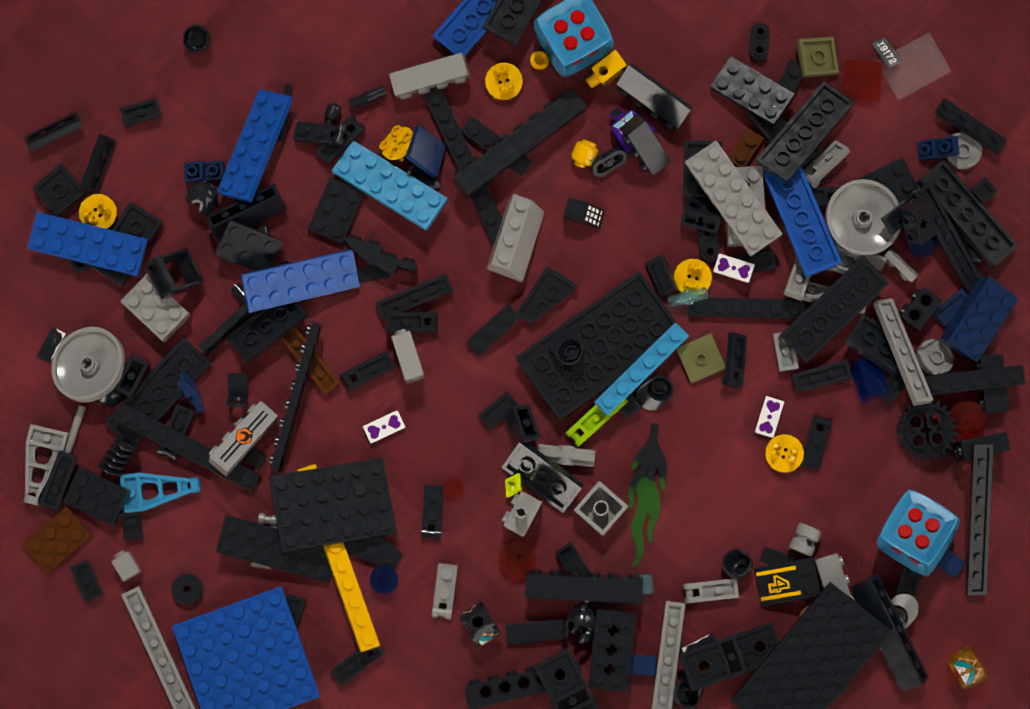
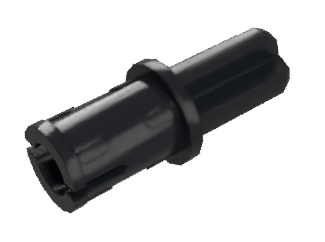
M382 85L368 92L365 90V93L349 99V104L354 110L366 104L372 105L371 102L387 97Z

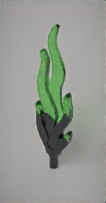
M651 423L650 437L635 456L631 467L634 470L642 462L640 469L632 478L628 490L629 508L633 506L635 491H637L638 497L637 510L631 525V532L637 549L633 567L637 566L643 556L642 526L647 513L649 512L650 515L647 528L649 542L653 541L652 532L660 514V497L654 476L656 469L659 470L660 487L662 490H665L667 463L659 446V440H657L659 424Z

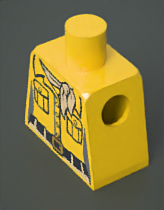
M614 50L591 68L594 74L585 80L591 88H594L599 83L606 86L623 75L628 66L619 53ZM603 70H608L606 75H602Z

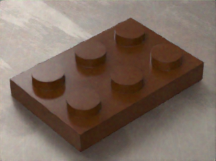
M66 506L22 545L41 568L49 574L91 538L92 534Z

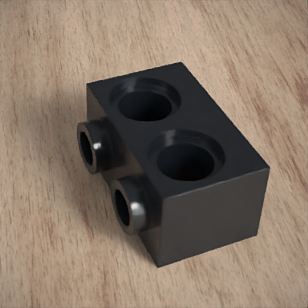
M687 196L680 224L717 234L722 216L713 203Z
M923 287L921 290L917 288L911 296L913 299L909 305L906 303L899 311L901 313V321L915 332L920 331L943 301L926 287ZM922 296L929 299L928 306H924L921 303L920 299ZM910 311L916 312V321L909 318Z

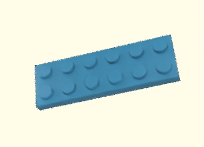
M354 140L332 169V173L426 231L448 201L447 197Z

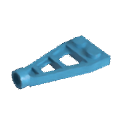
M146 473L120 475L121 486L131 490L124 506V513L147 511L187 494L201 492L199 477L181 478ZM146 482L155 483L158 486L159 494L150 500L143 499L142 484ZM163 483H177L178 491L170 495H164Z

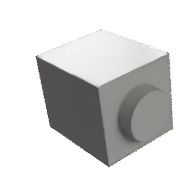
M123 550L114 556L115 559L111 561L122 581H128L142 572L130 551L125 553Z

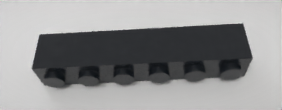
M530 569V571L526 572L525 598L642 604L643 577H639V574L630 573L628 576H620V573L611 572L608 575H600V572L594 571L589 572V574H581V571L574 570L569 571V573H561V570L542 572V569Z
M878 573L858 581L851 586L853 595L858 603L892 631L879 648L883 651L887 664L896 677L897 684L903 692L923 685L930 678Z

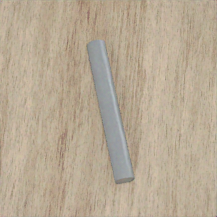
M78 406L64 450L68 453H71L86 410L84 406Z

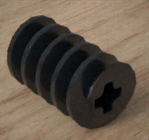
M120 434V438L116 437L114 439V443L106 451L107 455L102 457L103 461H100L98 466L109 475H120L122 469L126 467V464L138 449L137 442L126 434Z

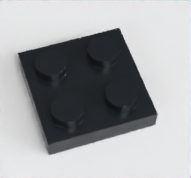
M62 163L32 187L56 217H59L87 193L80 187V184Z

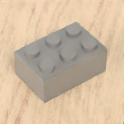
M148 274L120 301L164 343L192 316L172 296L161 299Z

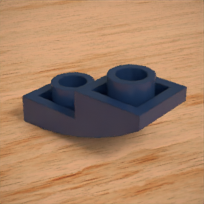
M958 136L917 142L919 161L960 155Z
M223 160L184 163L185 182L221 181L225 173V161Z
M184 371L180 372V380H177L179 391H183L185 398L190 397L191 405L196 407L197 412L205 411L204 400L196 383Z
M947 548L937 566L955 579L966 565V562Z
M634 656L633 675L656 676L657 656Z

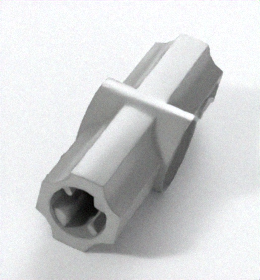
M538 444L537 450L557 465L594 467L596 451L577 449L574 446L567 445L552 446Z

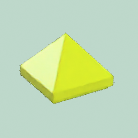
M519 473L505 479L507 498L521 492L523 489Z

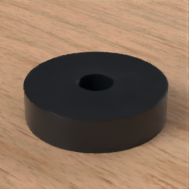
M182 574L172 584V595L181 604H194L202 597L203 584L193 574ZM187 585L191 588V591L189 593H186L184 591V588Z

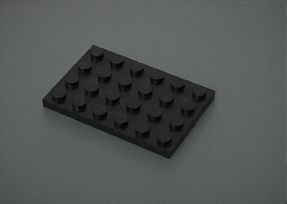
M383 458L268 477L282 553L397 534Z

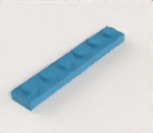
M675 322L594 403L609 416L689 335Z

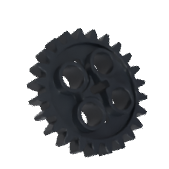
M933 399L928 404L916 405L915 407L908 405L909 412L906 410L902 411L905 417L898 418L902 421V424L896 425V427L901 428V431L897 432L896 435H902L898 442L905 443L902 449H910L908 455L915 453V459L922 455V461H926L929 456L930 461H934V455L941 459V453L948 455L947 448L950 450L954 449L951 443L958 442L954 436L960 435L959 432L955 431V428L960 427V425L954 424V421L958 419L957 417H951L954 411H946L948 405L941 407V401L934 404ZM925 413H927V415H928V417H927V423H926V418H925V416H924ZM934 414L940 416L939 424L933 423L932 416ZM915 416H918L921 419V425L919 427H916L913 424V419ZM927 426L928 428H932V431L929 432V435L928 432H924V428H927ZM937 433H940L943 436V441L941 444L935 441V435ZM918 435L922 436L924 439V443L922 446H919L916 443V437ZM929 438H930V442H931V444H932L931 447H929V445H928V443H929Z

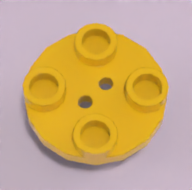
M498 63L487 72L485 83L489 94L494 99L510 100L521 92L523 79L519 69L513 64Z
M400 125L393 127L391 133L379 145L382 154L389 160L399 159L402 162L404 160L403 156L407 154L413 131L408 127H401Z
M93 194L87 197L79 208L81 222L96 227L109 229L118 217L115 203L108 196L102 194Z
M687 259L677 266L674 272V279L682 294L696 297L708 290L712 274L705 262L699 259Z
M782 434L770 440L766 447L765 455L768 464L774 470L787 473L795 471L803 461L804 450L797 438Z

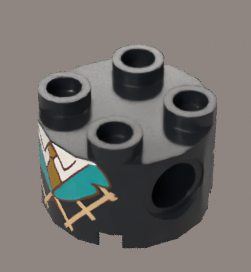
M482 601L464 611L459 617L466 629H471L472 632L469 635L477 646H482L501 634ZM483 621V625L481 627H476L478 622Z

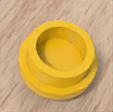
M536 51L531 55L530 63L534 69L543 70L549 64V57L543 51Z

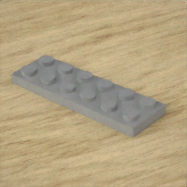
M714 141L684 162L750 257L782 236V232L717 141Z

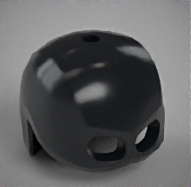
M198 181L187 190L185 201L188 203H200L199 213L209 215L215 210L218 193L215 186L210 182Z

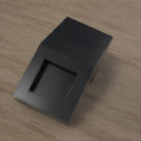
M572 542L555 552L568 573L573 570L581 571V574H589L591 572Z

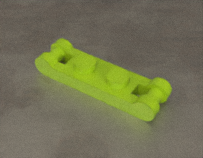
M625 399L609 416L595 405L565 434L569 438L571 437L575 441L574 444L579 448L629 401ZM579 428L584 432L582 436L576 432Z

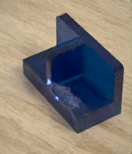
M869 359L858 360L850 368L861 403L869 402L874 396L889 393L882 369Z

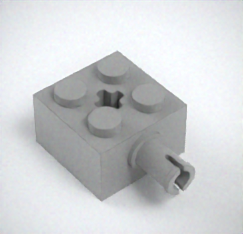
M522 491L520 495L516 493L511 502V505H513L511 512L506 511L502 522H504L503 527L524 538L542 502Z

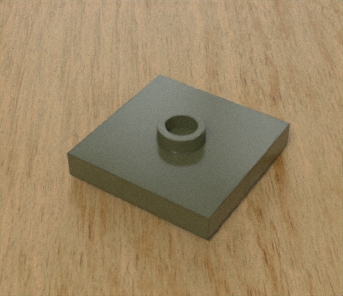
M834 37L806 38L796 41L802 78L839 74Z
M711 333L676 349L691 384L725 369V364Z

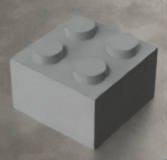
M598 481L573 511L603 536L627 509L628 505Z

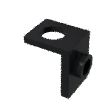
M228 373V398L226 406L245 407L248 398L247 374Z
M141 512L118 514L119 517H122L124 540L144 538Z

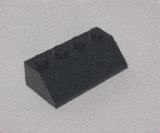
M633 63L628 65L616 84L617 93L620 96L630 98L635 107L645 109L649 117L655 121L658 119L663 122V126L670 132L674 130L677 133L692 111L693 107Z

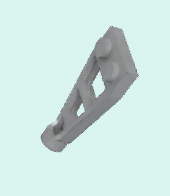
M30 425L26 440L25 497L23 502L39 506L40 497L45 489L59 450H65L69 433ZM37 447L52 450L53 454L47 464L42 465L36 462L35 450ZM35 467L45 470L44 477L40 483L32 481V472ZM30 493H35L36 497L30 496Z

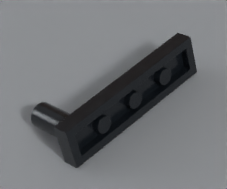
M240 283L235 284L231 288V292L244 305L198 346L207 356L227 339L226 336L255 313L247 311L244 290Z

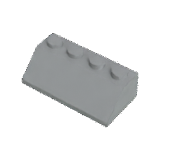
M513 194L508 200L489 258L487 270L520 282L523 281L545 213L532 200Z

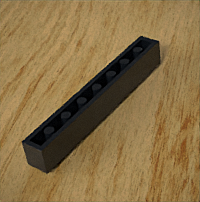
M574 89L569 92L565 90L558 96L559 99L557 101L547 103L541 113L535 112L528 118L529 121L526 124L521 123L516 126L514 133L510 136L506 134L499 139L500 143L495 147L493 145L489 146L484 151L485 154L480 158L476 156L469 162L468 167L458 169L454 173L452 182L465 199L475 194L585 112L587 105Z

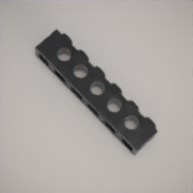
M576 659L575 662L581 672L579 660ZM534 666L524 668L525 672L517 673V670L506 672V676L501 678L498 677V674L489 676L487 681L480 682L479 679L468 681V685L465 686L470 709L543 693L546 690L543 684L537 681L538 674ZM556 669V670L554 671V677H555V679H557V680H562V679H559V678L556 676V671L558 670V669ZM521 677L528 678V687L521 688L518 685V680ZM506 681L510 684L511 688L508 692L500 691L499 685L501 682ZM483 686H488L491 688L492 693L490 696L484 697L481 695L480 689Z

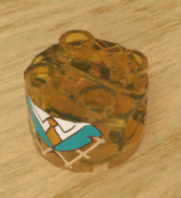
M969 645L948 656L950 659L946 661L953 673L956 671L959 673L957 679L964 690L966 688L970 690L977 684L989 679Z

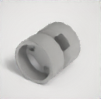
M799 522L795 531L797 536L792 538L789 548L812 557L816 548L814 543L819 541L822 532Z

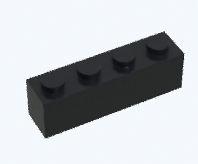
M274 183L257 191L251 203L238 200L205 217L219 243L229 218L253 227L286 211L287 207Z

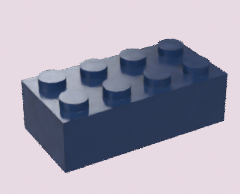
M980 276L939 340L967 361L978 362L1018 301V298L991 277Z

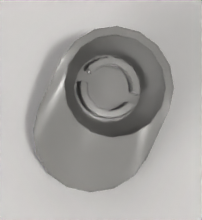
M899 594L891 601L906 629L918 615L919 607L917 600L910 594Z

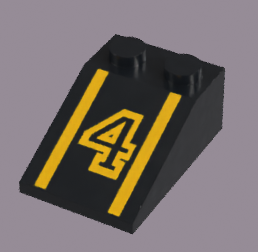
M814 557L754 568L761 606L817 597L821 593Z

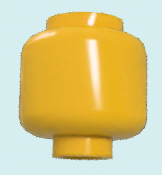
M586 139L577 141L571 153V158L575 160L574 164L581 168L591 166L599 153L596 148L597 144Z

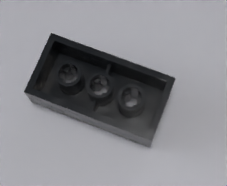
M597 609L588 682L589 688L631 693L639 620L638 614ZM616 627V629H619V633H616L614 636L612 631ZM614 646V648L617 649V653H613L612 656L610 650L613 649ZM612 666V668H615V672H611L610 675L608 669Z

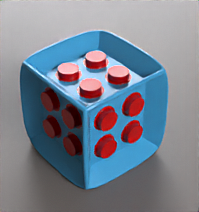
M564 0L545 11L534 21V30L562 78L586 68L613 49L614 40L592 0Z
M908 489L884 524L880 536L877 538V547L909 569L928 577L950 545L956 530L959 528L960 519L937 502L921 493Z

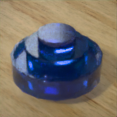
M934 236L923 245L910 242L907 244L908 249L913 255L922 258L933 253L937 242Z
M388 565L376 567L370 575L371 587L380 594L392 592L398 584L397 572Z

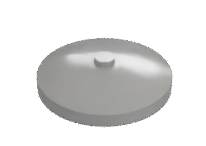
M854 180L841 186L831 196L826 207L825 223L832 240L842 250L856 256L875 255L887 249L896 240L900 232L899 229L890 235L880 219L899 203L894 194L884 185L872 180Z
M85 327L74 331L61 342L52 360V378L56 387L62 394L78 402H91L104 397L115 388L121 379L125 367L124 349L120 341L103 328Z

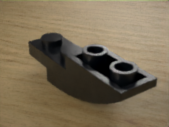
M356 235L345 236L344 240L350 249L371 266L395 276L397 268L416 273L418 265L414 263V259L404 257L403 260L398 259L395 254L385 252L384 255L382 254L383 247L380 246V242L369 240V242L361 241L362 238Z

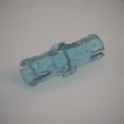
M705 287L692 291L685 290L681 294L669 296L668 302H672L670 304L671 308L684 304L691 305L695 301L708 299V292L704 293V291H707Z

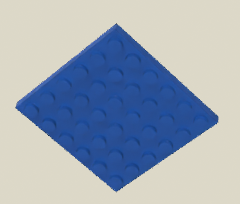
M282 586L172 626L200 709H288L321 696Z

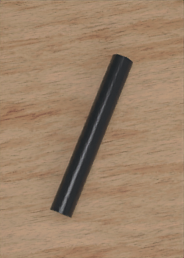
M285 85L284 95L292 97L293 85ZM289 112L278 136V141H285Z

